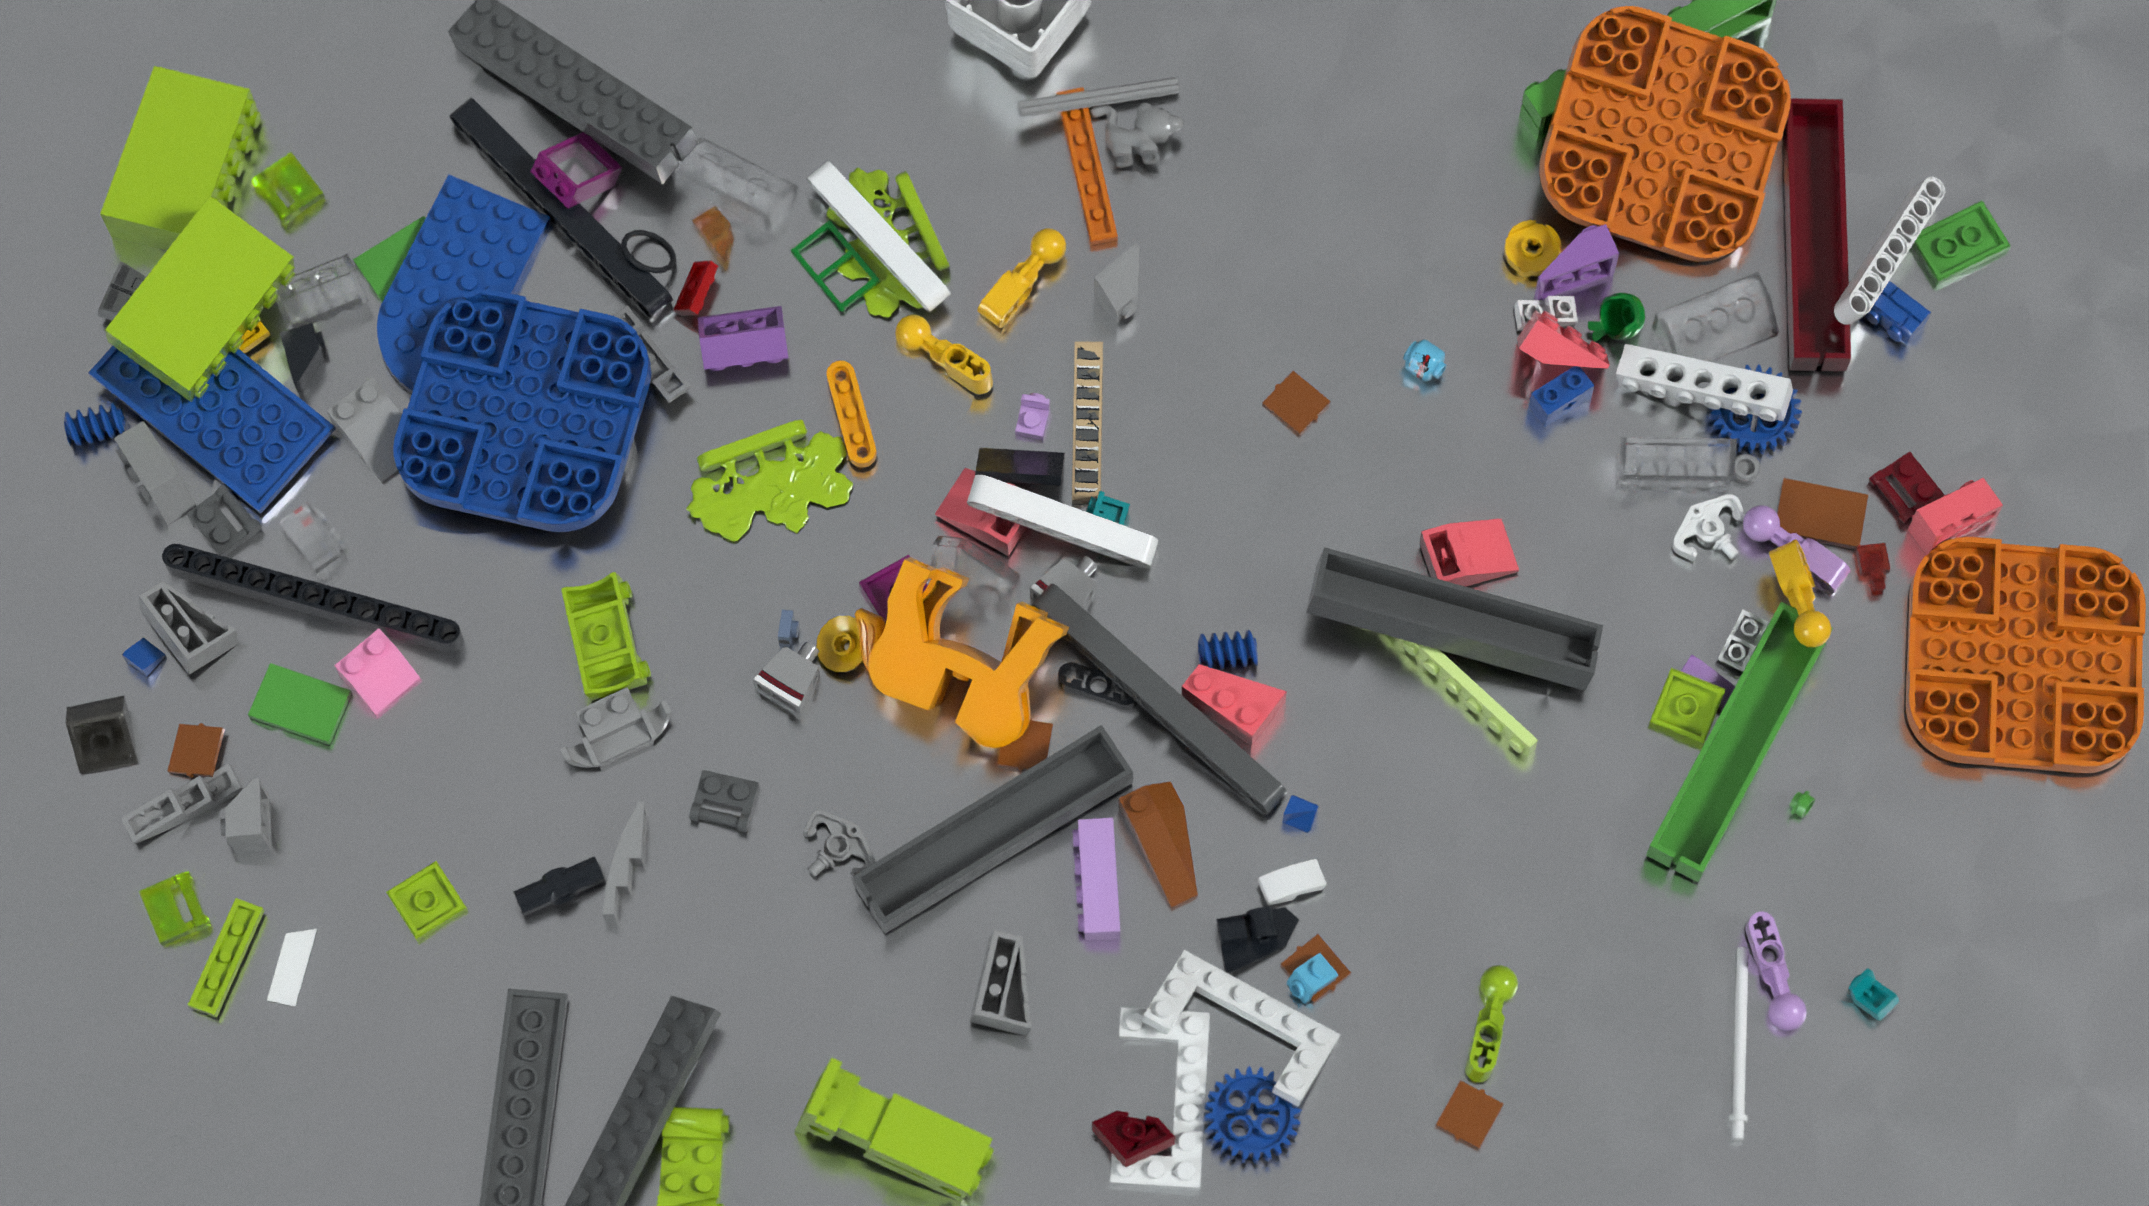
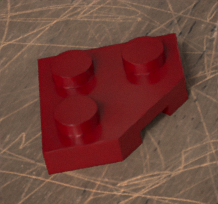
M1117 1110L1092 1122V1131L1125 1168L1175 1145V1135L1158 1117L1134 1118L1129 1117V1112Z

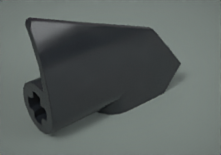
M1270 906L1251 909L1246 912L1247 914L1216 919L1226 973L1230 974L1284 948L1299 919L1286 907L1273 909Z

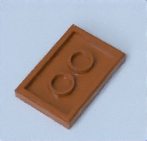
M1783 478L1777 509L1780 527L1790 534L1797 533L1805 540L1810 538L1818 543L1858 551L1868 494Z

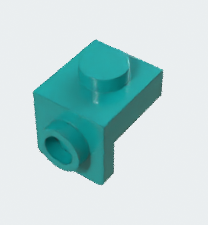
M1099 491L1096 497H1090L1086 512L1124 525L1130 506L1129 503L1104 496L1105 492Z
M1869 968L1862 974L1857 975L1848 987L1853 1003L1878 1021L1900 1002L1898 995L1877 981L1873 971Z

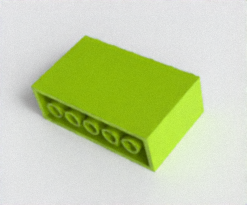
M158 66L153 67L100 212L111 237L167 251L209 196L225 207L227 202L232 201L235 179L241 176L243 170L242 159L244 154L248 153L251 148V134L253 129L258 127L261 118L250 89Z
M209 196L105 329L107 341L190 402L195 397L201 398L209 387L207 382L213 374L218 376L227 362L224 360L230 352L233 354L237 352L244 342L242 336L247 330H254L261 320L259 314L264 308L270 309L278 298L276 293L282 285L287 287L294 278V256Z

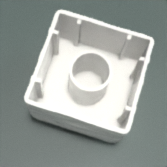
M945 0V3L947 5L949 26L955 33L994 56L1021 75L1034 78L1043 70L1088 11L1091 0Z

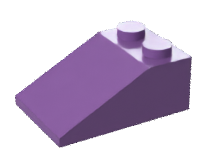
M1606 224L1599 227L1592 225L1585 228L1538 277L1534 300H1545L1547 296H1559L1614 276L1619 252Z

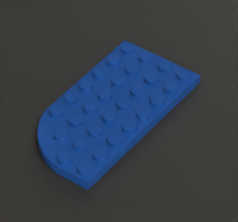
M448 174L378 313L377 336L381 354L390 373L403 388L412 394L422 363L420 356L428 330L434 317L448 302L452 304L458 299L463 298V294L475 290H497L514 294L551 222L549 216Z

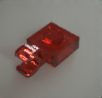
M1886 543L1857 546L1855 551L1860 577L1869 576L1872 597L1882 596L1884 594L1883 590L1886 589L1883 574H1889L1890 572Z

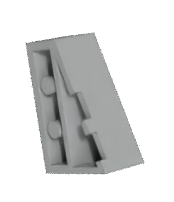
M144 421L114 438L119 446V449L115 452L124 466L129 463L131 467L127 468V471L135 484L139 481L142 485L138 488L147 502L149 500L153 501L167 525L185 516L196 507L179 474Z
M162 581L139 595L140 611L189 675L238 645L236 629L230 625L226 626L209 611L205 612L190 598L166 582Z
M993 930L989 937L970 1022L1027 1036L1032 1029L1029 1014V994L1026 984L1023 937Z

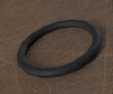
M633 230L627 233L621 241V249L625 257L634 266L643 271L665 273L671 270L676 263V254L672 246L664 238L653 232ZM634 236L653 238L667 249L670 255V262L664 267L644 265L630 254L627 248L628 240Z

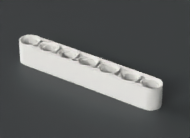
M827 160L806 178L818 195L925 310L930 313L951 295L944 283L830 161Z
M1928 177L1909 191L1835 304L1834 314L1839 322L1845 325L1852 324L1871 310L1943 199L1945 187L1940 179Z
M975 475L967 500L969 506L1140 568L1148 569L1151 567L1159 541L1149 534L985 475Z

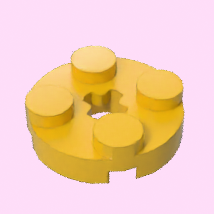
M1526 220L1516 224L1510 230L1505 241V258L1508 264L1522 277L1539 276L1560 255L1561 241L1557 232L1547 224L1545 226L1537 223L1535 220ZM1528 243L1540 247L1537 249V253H1531L1526 250Z

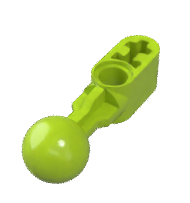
M1495 965L1488 968L1480 980L1481 991L1487 999L1485 1008L1480 1010L1465 1066L1467 1077L1477 1083L1488 1080L1493 1072L1505 1016L1502 1013L1504 1002L1513 998L1518 989V980L1515 973L1503 965ZM1480 1034H1489L1494 1041L1486 1042L1480 1037ZM1480 1055H1485L1483 1068L1478 1067Z

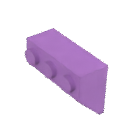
M782 306L698 317L699 340L704 370L721 371L728 366L735 365L749 367L756 362L764 361L778 363L788 358Z

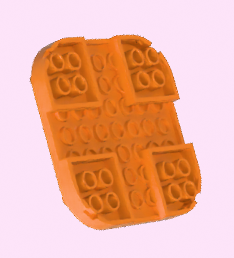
M1635 6L1612 8L1587 24L1574 43L1540 158L1539 174L1543 191L1551 205L1561 215L1577 224L1586 227L1592 225L1599 227L1606 224L1610 234L1691 261L1702 262L1722 258L1743 245L1756 227L1766 194L1764 189L1777 144L1782 139L1790 110L1791 96L1788 80L1784 79L1782 72L1778 68V62L1765 50L1755 45L1726 35L1719 37L1674 22L1672 17Z
M1958 537L1940 543L1921 560L1913 576L1909 594L1906 714L1916 738L1933 754L1948 761L1964 764L2071 773H2095L2108 769L2120 762L2138 739L2144 717L2142 653L2143 636L2145 634L2146 602L2142 584L2136 573L2132 574L2122 563L2123 560L2115 554L2096 547L2059 544L2058 548L2002 544V539Z

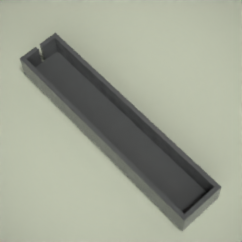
M475 0L448 30L456 49L662 184L679 166L670 147L673 145L677 158L683 162L698 144L690 125L497 0Z
M1324 547L1316 565L1306 613L1581 690H1586L1594 676L1598 657L1597 650L1600 646L1603 625L1326 547Z
M1101 725L853 875L854 887L867 907H870L872 915L886 934L1133 783V771Z

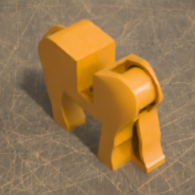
M911 557L904 559L887 600L888 612L886 623L883 617L863 608L857 609L855 612L860 654L867 671L870 673L873 684L880 692L887 696L929 711L941 705L952 676L963 681H968L970 678L972 682L955 723L974 741L985 747L999 748L1019 739L1027 730L1031 718L1028 681L1043 664L1052 645L1067 634L1069 627L1048 618V612L1022 601L1017 603L1002 662L969 645L940 638V622L943 611L951 598L967 586L969 578L945 567L936 569ZM929 579H931L926 590L923 592L925 584Z

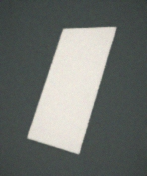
M317 929L286 933L267 1001L296 1006Z

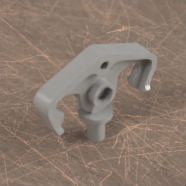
M816 810L810 815L803 831L804 837L808 838V836L812 837L816 834V826L819 823L826 824L831 833L824 842V852L819 850L817 852V860L807 868L812 876L816 877L824 868L834 867L833 861H844L851 855L862 858L865 861V865L861 868L854 867L850 875L853 882V875L875 863V858L858 824L823 810Z

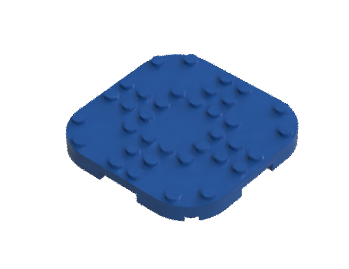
M475 290L463 294V298L458 299L452 304L448 302L434 317L428 330L420 356L422 359L420 370L408 408L403 410L394 439L395 464L406 486L421 500L438 507L546 531H574L598 520L610 508L616 498L651 381L650 358L645 344L637 334V331L627 322L612 315L581 308L579 312L534 303L527 301L525 296L497 290Z

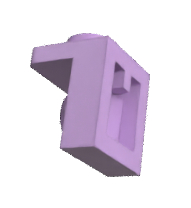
M1038 393L1022 394L1015 435L1038 440L1044 439L1050 413V399Z

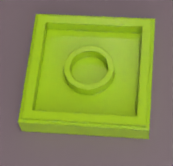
M1671 667L1650 722L1704 743L1726 689Z
M437 861L386 892L417 942L468 911Z

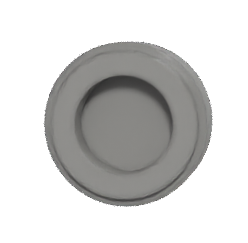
M1742 454L1733 460L1731 475L1734 480L1741 484H1750L1758 478L1760 463L1754 456Z

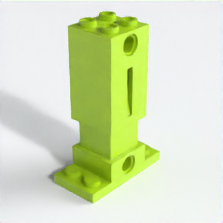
M831 1057L817 1080L795 1128L796 1132L804 1136L807 1132H811L828 1141H831L835 1135L865 1149L863 1157L960 1202L966 1196L971 1197L972 1193H975L982 1178L977 1173L979 1169L983 1170L984 1166L988 1164L994 1151L993 1148L989 1147L993 1138L896 1093L889 1099L860 1086L858 1083L861 1077L840 1068L842 1062Z

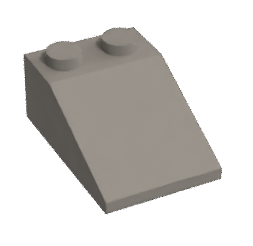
M371 377L330 407L327 413L332 424L383 484L399 472L394 460L393 447L402 414L376 380Z

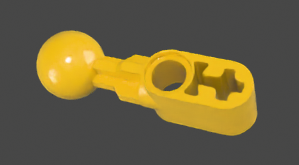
M1051 228L1038 231L1031 240L1030 249L1032 254L1025 262L1018 263L1012 271L1008 270L1001 276L983 298L977 312L999 328L1004 327L1029 297L1032 285L1038 279V271L1043 265L1054 264L1064 256L1066 241L1059 231Z
M908 315L898 322L895 336L900 346L910 351L925 350L930 354L931 360L946 369V373L950 378L975 394L987 393L992 388L991 368L985 359L961 344H952L946 339H937L931 335L929 323L919 315ZM955 360H962V362L957 364L952 363Z
M1795 539L1769 551V556L1784 595L1789 599L1791 607L1797 609L1799 615L1794 623V635L1802 645L1814 648L1823 645L1829 639L1831 623L1826 615L1816 611L1813 601L1815 595L1812 588L1815 587V583L1804 551Z

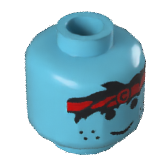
M1425 339L1420 342L1414 341L1403 357L1406 361L1405 369L1425 382L1433 377L1438 379L1447 367L1444 363L1445 352Z

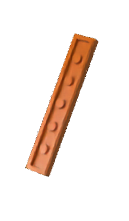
M1084 87L1056 92V95L1084 91ZM1086 107L1060 111L1090 246L1118 241L1089 109Z

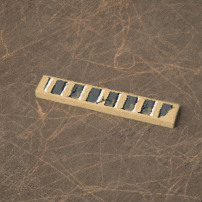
M1075 341L1072 504H1088L1090 497H1096L1098 492L1101 491L1103 342Z

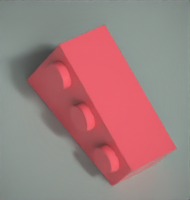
M1984 478L1975 482L1970 480L1958 490L1917 509L1911 517L1912 521L1908 531L1925 555H1927L1940 543L1962 537L1996 517L2003 504Z
M1200 664L1182 685L1181 695L1193 706L1251 747L1285 704L1287 691Z

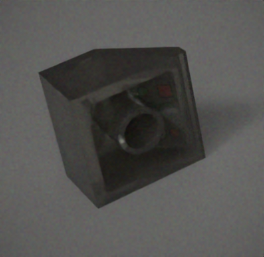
M124 695L67 707L65 723L80 773L137 762L132 721Z

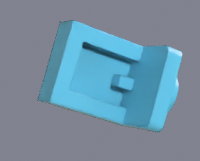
M1319 953L1296 968L1287 980V985L1292 994L1299 998L1303 1004H1306L1312 999L1314 994L1335 981L1339 974L1324 956Z

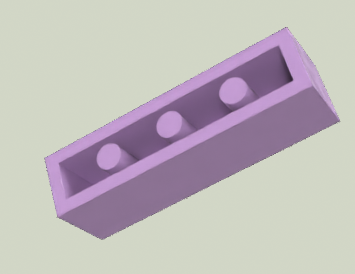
M1113 818L1078 820V829H1073V846L1079 847L1080 857L1074 858L1075 875H1081L1082 886H1076L1077 903H1083V914H1078V930L1085 933V941L1120 939Z

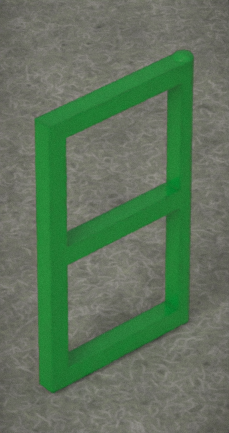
M830 220L790 250L840 312H844L846 308L881 282ZM830 229L848 252L817 275L801 256L800 252ZM854 257L871 280L841 303L823 280Z

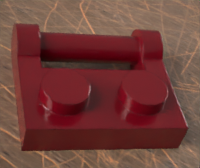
M1910 451L1869 478L1870 483L1880 489L1900 514L1898 518L1903 524H1907L1912 520L1911 517L1917 509L1945 495ZM1891 477L1913 504V507L1909 508L1887 481L1888 478Z

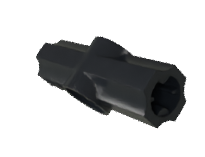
M594 856L568 868L558 867L545 873L541 880L513 892L523 915L526 916L551 904L561 905L574 899L578 892L605 881V878Z

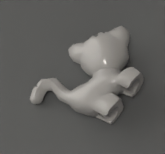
M1142 103L1138 106L1137 118L1134 123L1135 129L1133 130L1116 126L1118 112L1109 105L1096 106L1090 111V115L1093 118L1103 115L1107 116L1105 141L1115 158L1116 166L1120 168L1133 165V154H1140L1144 164H1155L1160 161V153L1156 144L1165 143L1173 132L1182 128L1184 123L1183 118L1172 115L1163 108L1152 107L1148 103Z

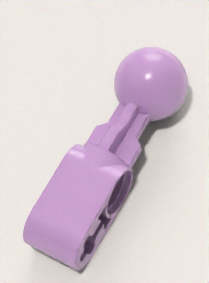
M1758 505L1748 510L1745 514L1743 528L1747 536L1754 541L1765 542L1770 540L1780 547L1796 539L1804 551L1815 585L1824 592L1834 594L1850 573V567L1842 559L1817 541L1810 538L1805 540L1797 533L1790 534L1781 528L1779 516L1771 507Z
M1757 912L1747 921L1745 931L1763 981L1770 986L1774 997L1768 1009L1769 1018L1778 1029L1792 1031L1804 1023L1807 1015L1806 1005L1799 996L1790 992L1787 983L1790 975L1784 959V948L1774 918L1767 912ZM1757 920H1759L1760 924H1766L1767 926L1763 931L1765 940L1769 937L1772 939L1764 941L1760 945L1758 942L1762 940L1763 936L1760 929H1754ZM1764 948H1771L1776 952L1777 959L1775 962H1767L1763 959L1762 950Z

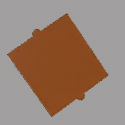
M1292 371L1281 384L1275 385V390L1264 400L1262 405L1300 436L1312 422L1318 421V416L1331 401L1295 371Z
M1030 718L1027 730L1019 739L1000 747L997 766L1018 769L1019 772H1023L1048 757L1053 724L1033 721Z
M203 723L199 725L179 724L167 771L172 774L187 775L189 778L193 776L213 777L225 729L205 726Z
M1319 934L1302 947L1297 946L1296 952L1280 964L1288 975L1291 976L1296 968L1321 953L1339 974L1335 981L1314 994L1311 999L1313 1004L1329 991L1334 992L1335 986L1351 975L1349 969Z
M1460 1080L1435 1126L1453 1135L1456 1141L1462 1140L1479 1150L1504 1104L1485 1094L1484 1089L1478 1090Z

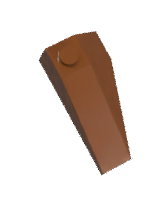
M1164 782L1145 785L1120 797L1119 810L1171 909L1197 897L1198 892L1185 810L1172 783Z

